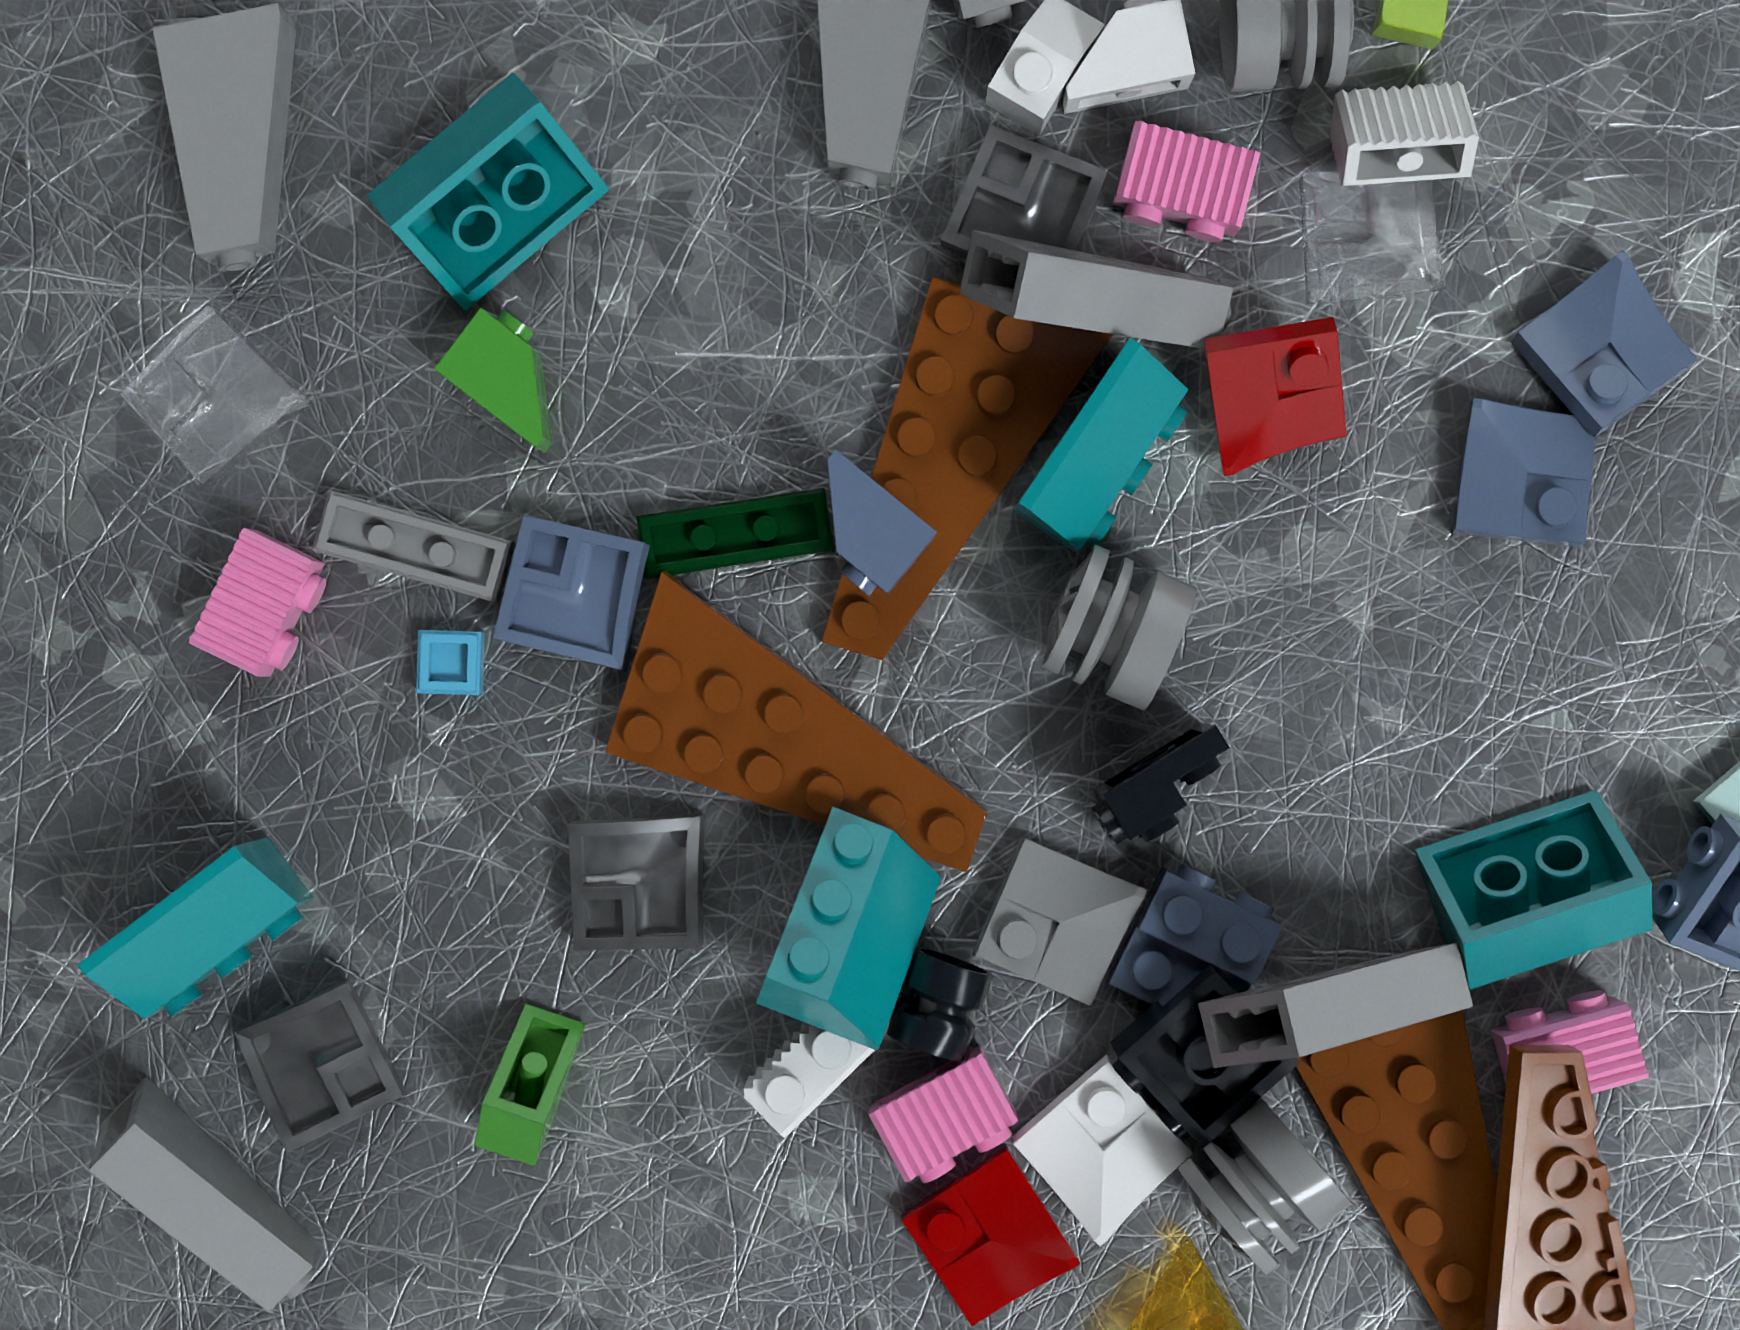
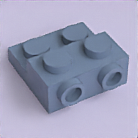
M1720 813L1711 828L1706 826L1700 827L1691 836L1687 846V858L1689 861L1677 879H1665L1655 890L1652 899L1654 911L1652 919L1669 944L1740 971V821Z
M1181 864L1177 874L1161 867L1107 982L1145 1002L1153 1004L1158 1000L1164 1006L1211 964L1236 993L1248 991L1251 983L1256 985L1283 927L1270 920L1274 908L1260 900L1239 891L1235 902L1212 892L1217 880L1187 865Z

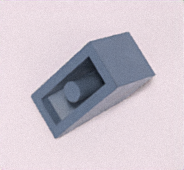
M835 449L827 459L836 552L846 561V564L839 572L868 596L876 587L888 595L936 537L937 532Z

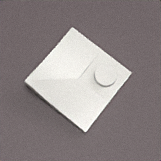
M1107 1054L1012 1136L1013 1145L1051 1186L1100 1247L1108 1241L1139 1204L1193 1154L1191 1145L1183 1137L1177 1138L1155 1113V1106L1141 1091L1138 1094L1135 1093L1112 1067L1114 1062Z

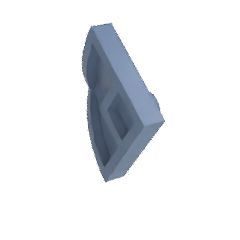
M1624 250L1615 255L1554 306L1518 331L1511 342L1594 438L1686 372L1697 360V357L1677 335L1653 301L1633 266L1630 257Z
M1473 398L1470 402L1465 430L1452 534L1581 548L1586 541L1596 437L1594 438L1574 415L1528 409L1486 399Z
M523 515L493 639L627 672L636 609L650 545L645 542Z

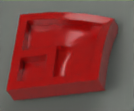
M1334 317L1204 339L1214 420L1224 476L1234 475L1260 461L1296 448L1347 437L1338 331Z
M1007 1145L901 1215V1221L971 1326H974L1029 1291L1080 1265L1079 1258Z

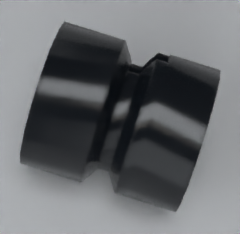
M916 947L904 983L910 989L909 996L898 998L886 1034L907 1046L931 1055L955 1061H964L975 1030V1024L969 1018V1015L972 1011L982 1009L993 974L959 958L934 950Z

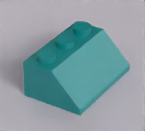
M512 72L366 196L395 234L466 311L610 189L540 100Z
M1129 338L1013 512L1075 554L1081 550L1085 542L1092 547L1093 545H1099L1117 516L1108 511V508L1122 489L1129 495H1132L1153 465L1143 458L1156 437L1167 443L1187 415L1188 410L1179 405L1189 389L1141 344Z
M1597 790L1415 849L1416 859L1444 943L1458 944L1469 990L1653 930L1652 882Z
M832 807L756 1003L878 1051L941 876L893 830Z
M269 837L236 845L77 964V966L87 978L142 1018L146 1019L163 1010H166L169 1016L173 1017L203 995L197 985L215 971L221 979H224L253 958V954L247 947L267 933L271 940L274 941L300 923L304 917L298 909L311 900L313 896Z

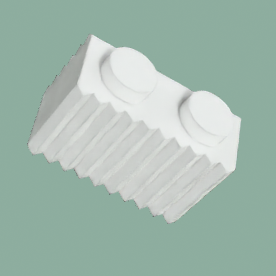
M1459 81L1451 86L1446 82L1440 86L1434 83L1424 85L1419 83L1413 89L1406 84L1400 90L1392 86L1387 91L1382 87H1379L1377 90L1370 88L1357 90L1355 88L1349 93L1342 89L1335 94L1330 143H1332L1334 160H1336L1339 177H1341V186L1471 177L1479 136L1464 85Z
M802 1023L800 1032H793L791 1040H784L782 1049H775L773 1058H766L764 1067H757L755 1075L748 1076L744 1087V1098L781 1136L786 1138L875 1050L808 1023Z

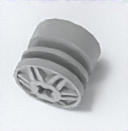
M1219 0L1220 55L1226 89L1230 93L1272 90L1277 81L1281 60H1287L1292 83L1297 89L1308 88L1312 82L1314 68L1318 83L1322 87H1339L1345 79L1349 49L1353 39V0Z
M1093 545L1087 558L1071 573L1055 607L1046 631L1048 632L1047 649L1041 668L1058 674L1070 650H1074L1079 653L1071 681L1082 684L1088 678L1097 662L1100 661L1109 665L1104 684V695L1145 711L1160 687L1180 643L1194 605L1197 587L1157 571L1148 580L1140 595L1129 591L1134 561L1124 557L1111 581L1108 582L1101 578L1110 550Z
M1261 1097L1230 1124L1235 1138L1243 1149V1152L1235 1159L1231 1158L1219 1146L1210 1142L1203 1149L1220 1170L1218 1174L1210 1179L1191 1158L1178 1169L1189 1185L1195 1199L1194 1204L1214 1230L1236 1254L1238 1253L1256 1264L1269 1276L1280 1264L1263 1242L1266 1237L1273 1233L1291 1254H1294L1300 1249V1246L1286 1222L1287 1219L1297 1213L1312 1227L1321 1231L1349 1208L1352 1203Z

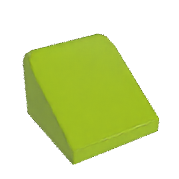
M1380 0L1372 36L1433 50L1442 40L1448 0Z

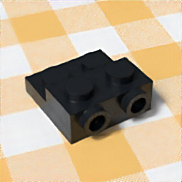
M1199 723L1094 787L1093 790L1100 802L1091 807V810L1109 839L1113 840L1116 845L1127 838L1132 840L1137 836L1139 838L1143 837L1145 842H1149L1175 827L1179 821L1174 813L1187 806L1175 787L1174 782L1177 780L1180 783L1185 781L1189 786L1210 775L1221 767L1216 756L1230 747L1216 725Z
M1211 964L1164 1006L1158 1000L1110 1042L1118 1057L1112 1064V1067L1123 1081L1137 1094L1146 1087L1160 1102L1154 1108V1111L1167 1128L1179 1139L1188 1132L1202 1148L1207 1146L1300 1063L1297 1058L1218 1068L1213 1067L1198 1003L1237 993Z

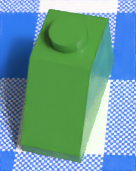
M480 308L434 370L534 447L546 453L553 442L542 357L533 347L527 344L535 333L505 310L495 319Z
M525 1004L482 1103L474 1146L533 1166L536 1165L555 1118L585 1023Z

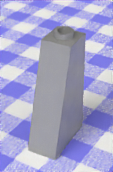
M817 0L827 161L829 173L839 175L838 182L844 186L863 191H875L877 183L891 186L933 0Z
M279 3L152 28L195 254L212 265H218L220 271L249 269L258 264L256 257L275 254L296 39L294 20Z
M973 230L959 294L1016 319L1205 349L1204 339L1222 336V333L1229 324L1233 287L1194 274Z
M1451 943L1411 950L1198 1003L1213 1067L1218 1068L1306 1056L1471 1008L1473 1003L1458 944Z
M145 1077L102 1122L89 1166V1172L268 1313L284 1296L288 1299H293L307 1286L315 1272L313 1267L315 1239L155 1083Z

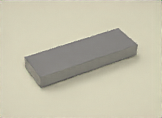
M329 490L312 551L498 603L515 542Z

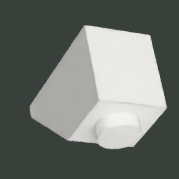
M1044 0L1020 31L988 85L985 104L1040 136L1063 98L1066 86L1094 46L1105 24L1065 0Z
M1128 0L1125 2V9L1115 12L1066 86L1062 100L1064 114L1188 89L1196 73L1181 0Z

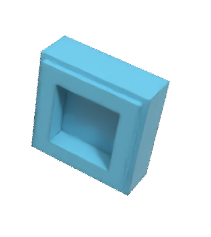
M418 630L416 693L483 695L485 632Z

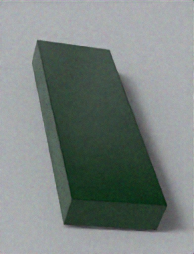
M825 488L636 516L639 540L650 545L644 569L645 579L647 580L660 578L661 572L664 570L675 576L834 552Z

